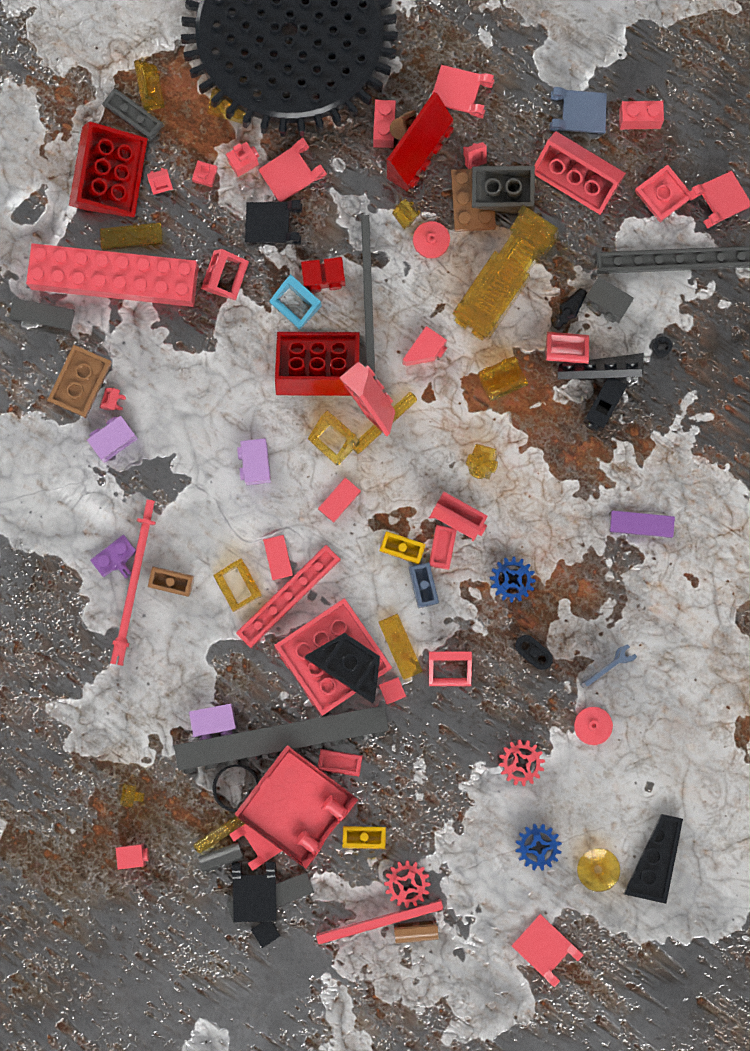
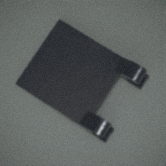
M301 201L246 202L245 243H288L300 245V233H289L290 212L302 213L303 204H301Z
M266 862V875H242V863H232L233 922L277 921L276 862Z

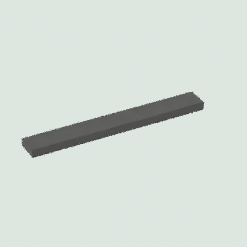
M362 215L366 364L375 373L369 215Z
M750 246L596 252L597 274L750 268Z

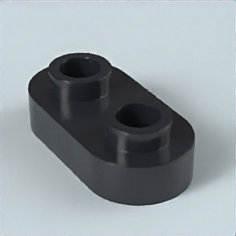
M523 635L516 640V652L536 669L546 670L552 665L553 656L551 652L533 637ZM523 642H527L529 644L528 650H524L522 648ZM544 656L546 659L545 663H539L538 657Z

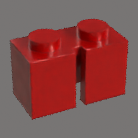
M342 257L324 259L322 264H320V260L301 262L304 287L311 293L320 292L321 289L325 288L339 290L342 286H346Z

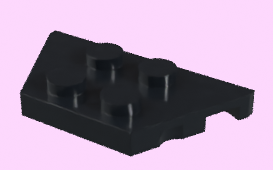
M346 633L304 657V659L372 704L374 703L380 656Z

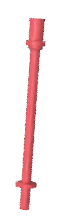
M146 500L143 519L137 518V522L142 524L119 634L112 642L114 648L110 661L111 664H116L117 656H119L117 665L123 666L126 648H129L130 643H128L126 637L149 527L156 524L155 521H151L155 503L153 500Z

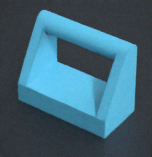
M291 274L269 301L299 330L322 307L321 301ZM289 288L310 306V309L301 320L278 300Z

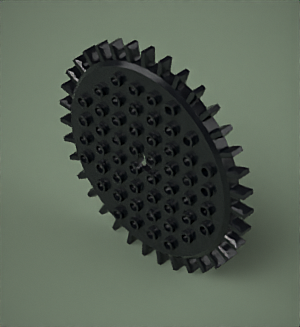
M244 0L185 1L186 9L197 12L196 18L182 16V26L195 28V33L181 34L182 44L196 43L197 49L183 52L185 62L196 59L200 60L201 65L189 69L191 78L206 74L208 80L199 85V92L203 94L214 87L218 93L211 99V106L215 108L226 99L231 104L226 110V118L230 120L238 109L245 112L246 114L242 121L244 128L251 124L253 117L262 119L260 124L262 134H266L270 121L280 123V137H285L287 123L298 124L297 131L300 137L305 135L306 127L304 122L315 121L317 131L323 133L324 123L322 118L329 115L337 127L341 126L339 110L346 108L350 115L356 117L358 110L352 102L357 97L368 106L371 104L372 97L364 91L367 85L380 92L383 89V83L373 76L376 71L390 76L391 66L379 62L381 56L392 59L396 57V49L383 47V41H397L398 39L397 31H383V25L395 24L397 20L396 14H381V9L392 6V0H279V3H274L273 0H250L249 2ZM303 1L309 2L307 5L302 4ZM336 2L338 5L332 6L331 3ZM365 4L366 7L362 8L359 5ZM232 10H233V11H235L236 13L232 15V14H229V11H232ZM259 12L265 13L263 16L258 15ZM291 13L294 16L288 17L287 14ZM321 15L322 18L317 19L316 16ZM350 16L352 19L346 20L345 17ZM215 23H219V24H220L219 27H214L213 25H214ZM288 23H292L297 29V33L293 36L284 35L282 32L283 27L288 25ZM243 25H249L250 27L245 29ZM277 26L278 29L273 30L272 27ZM303 27H305V28H307L308 30L304 32V31H301L300 29L303 28ZM335 29L336 32L331 33L330 30ZM360 30H363V31H365L366 33H365V34H360L359 31H360ZM229 37H233V38H234L233 41H228L227 39H228ZM263 39V42L258 43L256 40ZM287 40H291V41H292L291 44H287V43H285V42H286ZM318 41L322 44L317 46L314 43ZM349 43L351 46L345 47L344 44ZM213 50H218L219 53H218V54H213L212 51H213ZM243 51L248 52V54L245 55V56L242 55L241 53H242ZM271 53H276L277 56H276V57H272V56H270V54H271ZM305 54L306 58H300L299 56ZM335 56V59L330 60L328 57ZM363 57L365 60L359 61L358 58ZM231 64L233 67L227 68L226 65ZM259 65L262 69L257 70L255 67ZM290 67L291 70L285 71L284 68ZM318 68L320 72L316 73L313 70ZM343 70H348L349 73H348V74H344L342 71H343ZM245 78L247 81L242 83L240 79ZM270 80H275L276 83H275V84H270L269 81H270ZM304 81L305 85L301 86L298 83ZM328 83H333L334 86H333V87H329L327 84H328ZM258 92L261 95L259 97H255L254 93ZM284 94H289L290 97H289V98H284L283 95H284ZM317 95L319 99L314 100L312 97Z

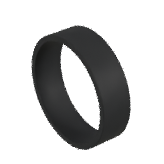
M241 764L229 765L218 772L213 781L212 790L216 802L222 808L231 812H236L238 809L225 806L217 796L216 783L219 776L228 768L241 767L248 770L254 776L256 783H259L256 773L249 767Z

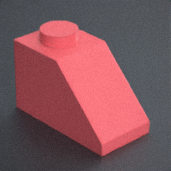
M426 326L403 358L402 364L410 366L432 362L437 357L441 358L447 350L445 346L447 340Z

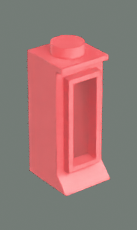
M443 492L429 518L438 519L472 538V541H474L477 535L482 536L487 527L484 522L488 516Z

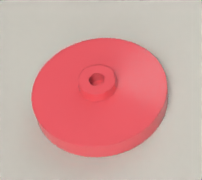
M435 221L422 223L417 227L413 235L415 250L425 258L433 259L442 256L450 244L448 230L441 223Z
M599 707L585 708L575 718V733L582 742L588 745L602 744L612 733V719L605 710Z

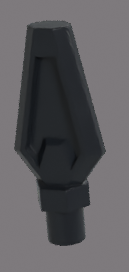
M583 288L578 289L560 305V313L553 324L555 329L560 330L563 324L566 325L570 319L577 317L587 295L586 290Z

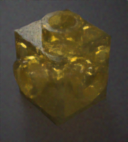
M476 444L473 453L468 455L466 461L469 474L477 479H490L491 474L496 472L498 466L496 449Z

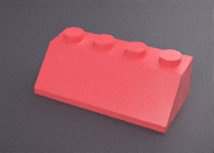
M557 131L548 139L534 165L535 176L599 215L602 214L626 174Z

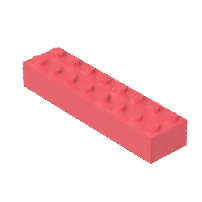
M32 243L26 284L31 290L194 307L199 266L195 260Z

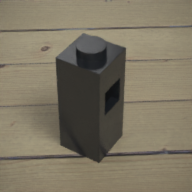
M607 378L583 421L587 424L586 427L594 432L598 430L602 432L623 395L627 384L616 378Z

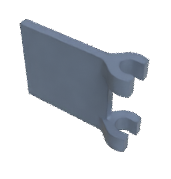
M553 87L551 100H563L562 120L552 119V122H550L551 132L606 133L607 93L574 91Z
M629 645L618 648L613 661L580 685L582 688L588 687L617 664L634 661L637 658L636 654L628 657L625 655V651L630 648Z

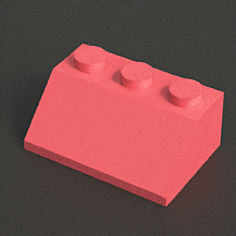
M357 362L339 378L364 415L385 436H388L391 432L395 409L391 405L393 400L386 392L383 393L382 390L385 388L378 379L375 380L373 378L375 376L373 370L368 365L364 367L360 362Z

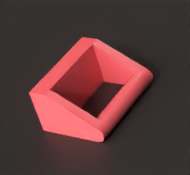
M223 249L214 250L201 289L236 300L249 261ZM226 260L240 264L230 292L217 287Z
M547 332L546 360L588 364L589 335Z
M429 652V686H471L472 652ZM433 661H467V678H433Z

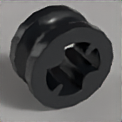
M664 336L657 338L652 346L654 354L660 357L668 355L672 349V342ZM657 343H666L667 346L665 347V349H667V351L663 349L661 351L658 350L659 345Z

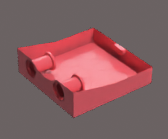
M345 598L274 645V649L295 677L320 717H323L355 695L356 692L304 659L308 653L346 633L380 656L378 678L392 669V666Z
M287 745L236 811L235 815L306 869L321 850L329 834L346 817L358 799Z

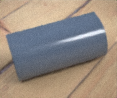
M430 563L409 566L408 569L417 607L424 608L438 604L439 600Z

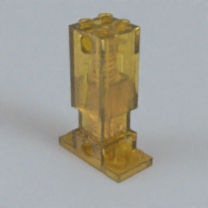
M524 205L518 211L519 215L509 229L511 236L499 253L493 252L452 313L456 324L464 329L468 326L472 329L471 333L482 341L484 338L489 340L531 279L529 272L541 255L546 257L550 249L559 241V228Z

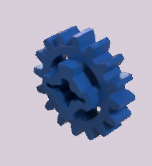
M512 557L511 562H509L507 558H504L503 565L497 562L498 570L492 569L491 572L495 576L490 577L489 580L494 581L495 584L490 587L491 589H497L495 596L503 595L502 601L508 597L510 603H513L514 598L520 602L522 601V595L526 598L529 596L527 590H534L530 583L536 582L535 579L531 578L535 572L528 571L530 564L524 566V559L516 562V558ZM516 566L519 567V569L517 571L510 570L507 567ZM500 573L504 577L502 585H499L498 578ZM524 574L527 579L525 587L522 584V576ZM508 575L517 577L516 585L515 583H508ZM515 589L518 593L510 594L505 591Z
M534 823L531 830L527 826L525 827V834L519 832V836L522 839L515 841V843L520 845V848L515 849V852L522 854L518 859L519 861L526 860L524 863L525 867L532 864V870L535 871L537 866H539L541 871H544V865L547 864L551 868L552 860L558 862L555 855L562 853V851L557 849V846L562 845V842L555 840L559 836L557 833L551 834L553 828L550 827L545 830V824H541L540 828H537V825ZM540 833L546 834L551 841L541 839ZM532 834L530 843L524 845L526 839ZM537 841L541 845H548L541 848L539 853L537 850L532 849L533 846H536ZM552 849L550 856L545 859L544 855L548 850ZM526 853H533L537 861L529 859Z

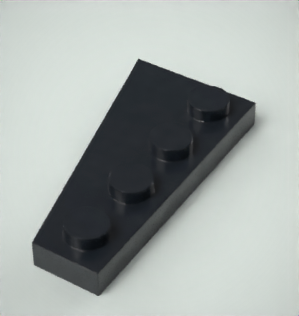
M644 353L589 360L588 364L563 362L558 367V380L642 377Z
M664 814L660 815L627 884L624 895L667 904L683 823L682 818Z

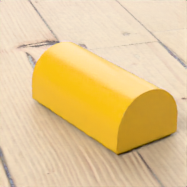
M386 531L379 552L420 564L426 544Z
M343 826L342 848L385 849L386 827Z

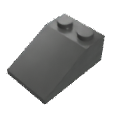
M535 166L472 167V208L512 214H535Z

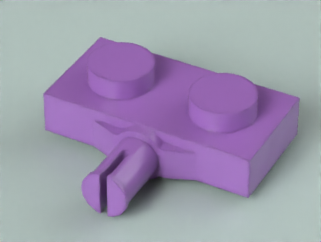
M123 534L90 561L102 577L119 569L126 579L131 576V571L125 564L136 553V550Z

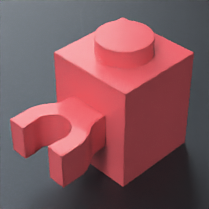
M247 142L242 145L240 143L233 147L232 151L226 154L227 161L237 177L259 165L257 158L260 156L254 146L250 147Z

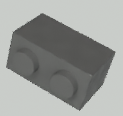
M598 277L587 294L584 303H586V307L594 312L599 311L604 314V318L608 321L619 323L634 297Z

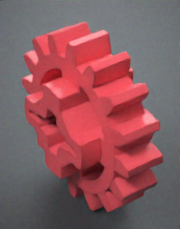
M521 740L517 741V745L510 742V749L503 748L506 754L499 755L503 762L499 763L498 766L504 767V770L500 773L501 775H508L506 781L514 779L513 785H517L521 781L522 786H525L527 780L533 784V777L540 778L538 771H544V768L540 767V763H544L545 760L539 758L543 752H536L537 745L535 744L530 747V741L528 740L525 742V745H522ZM519 748L527 749L531 754L524 755L520 752ZM512 753L513 761L507 765L508 757ZM518 756L521 759L527 760V762L524 764L525 769H523L520 766H516V764L519 762ZM536 761L535 769L531 773V762ZM520 771L524 777H516L512 772Z
M406 860L405 865H402L399 861L398 868L391 866L392 874L386 873L385 875L389 878V881L384 882L385 886H389L385 893L392 894L390 901L392 902L397 899V906L404 902L406 908L409 907L411 902L414 906H417L416 900L418 899L423 902L424 898L422 895L429 894L425 887L431 886L430 882L425 881L429 874L422 873L425 868L422 866L418 869L417 862L415 861L413 865H410L409 860ZM409 869L405 875H396L401 870ZM416 873L420 876L422 885L416 883L414 878ZM408 878L411 879L413 886L404 889V884L401 881H406ZM393 882L399 886V894L394 891ZM411 892L418 893L412 898H406L407 894Z

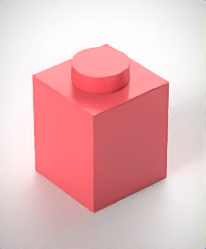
M144 844L117 847L118 870L144 867L146 861H149L148 848H145Z

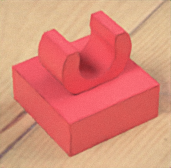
M483 142L463 147L465 166L468 169L487 163V146Z
M197 161L192 182L212 187L218 167Z
M161 168V171H151L150 174H147L153 195L173 190L167 169Z
M105 388L99 408L104 410H123V407L117 405V400H126V397L119 394L120 390Z

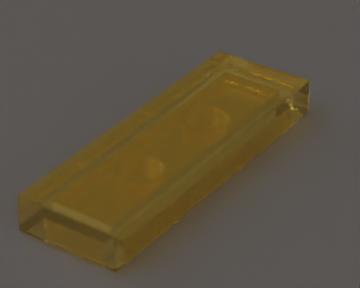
M159 222L101 228V249L103 251L163 244L162 224Z

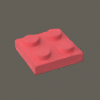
M668 164L635 189L636 194L659 222H662L690 200L686 194L689 192L688 188Z

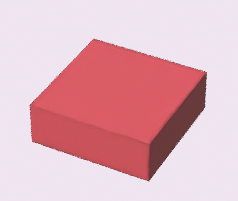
M399 677L379 685L387 705L406 697Z

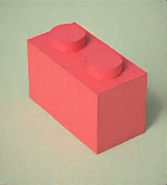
M375 100L373 147L394 148V137L390 132V125L395 120L396 100Z
M622 101L619 109L620 130L661 129L664 122L663 101Z

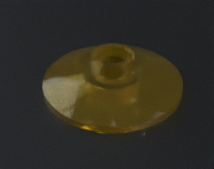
M594 848L581 856L577 865V874L579 880L586 888L595 892H603L611 889L617 883L620 877V864L616 856L610 851L603 848ZM595 866H601L602 870L600 873L594 872Z

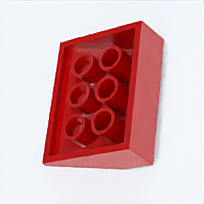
M433 92L387 158V179L407 192L410 187L414 188L420 179L418 177L422 170L425 172L428 169L433 154L437 155L443 146L441 144L445 137L448 139L454 131V119L437 93Z
M91 121L82 126L69 206L86 211L134 218L148 138Z
M277 332L275 363L276 395L351 396L339 377L357 362H360V332Z

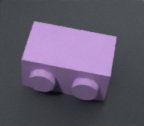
M122 416L111 418L107 421V426L101 430L99 428L94 430L89 435L90 438L87 439L104 463L138 439Z
M266 438L240 441L241 447H237L238 459L243 461V468H239L241 480H244L246 485L271 483Z
M233 704L189 711L193 737L199 736V740L212 738L211 734L219 732L220 736L233 734L232 730L237 729Z

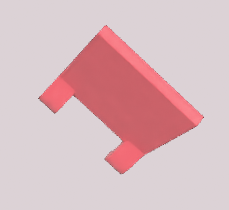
M441 65L433 92L439 95L446 108L469 113L483 119L485 106L475 104L480 85L487 88L493 87L494 75L478 74Z
M304 138L298 140L290 149L258 169L279 202L286 201L314 181L327 175L321 164L311 171L301 157L300 153L309 149Z
M732 171L704 184H698L686 193L690 201L702 195L712 210L713 214L703 221L707 229L724 219L750 208V200Z
M247 824L229 834L233 842L245 836L257 854V858L247 863L252 871L282 851Z
M541 914L512 945L554 988L560 980L552 973V970L568 953L577 961L583 956Z

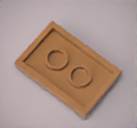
M472 169L451 170L454 232L495 230V211L472 208Z
M73 344L47 401L87 418L112 362Z

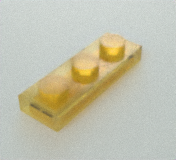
M398 613L379 621L380 628L403 680L423 672Z

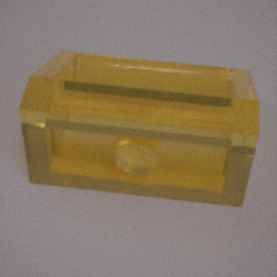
M135 60V72L144 110L148 111L165 107L157 66L142 60Z
M328 410L320 417L308 437V440L335 465H339L360 444L356 435ZM329 426L345 440L338 454L333 452L318 438Z
M242 558L213 575L232 612L263 597ZM236 568L239 570L251 593L250 597L239 604L223 575Z

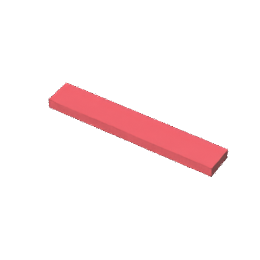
M325 545L236 634L252 648L341 559Z
M441 899L322 932L317 934L316 938L318 944H323L443 910Z

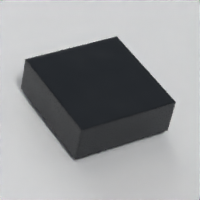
M263 921L251 929L262 948L281 936L272 921Z

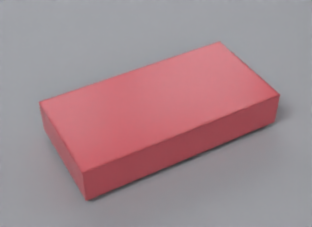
M345 477L318 510L334 523L361 493V490Z
M436 525L429 561L430 567L449 570L457 530L452 527Z
M284 535L263 539L272 580L293 576Z
M320 749L318 768L321 771L359 777L363 755Z

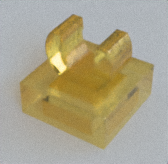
M407 199L401 201L392 212L404 229L409 227L420 214V210L415 211L412 207L414 203L408 202Z
M123 783L120 805L133 808L134 801L143 802L145 793L135 792L136 786Z

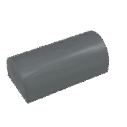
M237 842L198 857L202 872L208 873L244 860L245 856L240 843Z

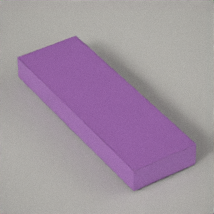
M611 511L610 532L673 538L675 516Z

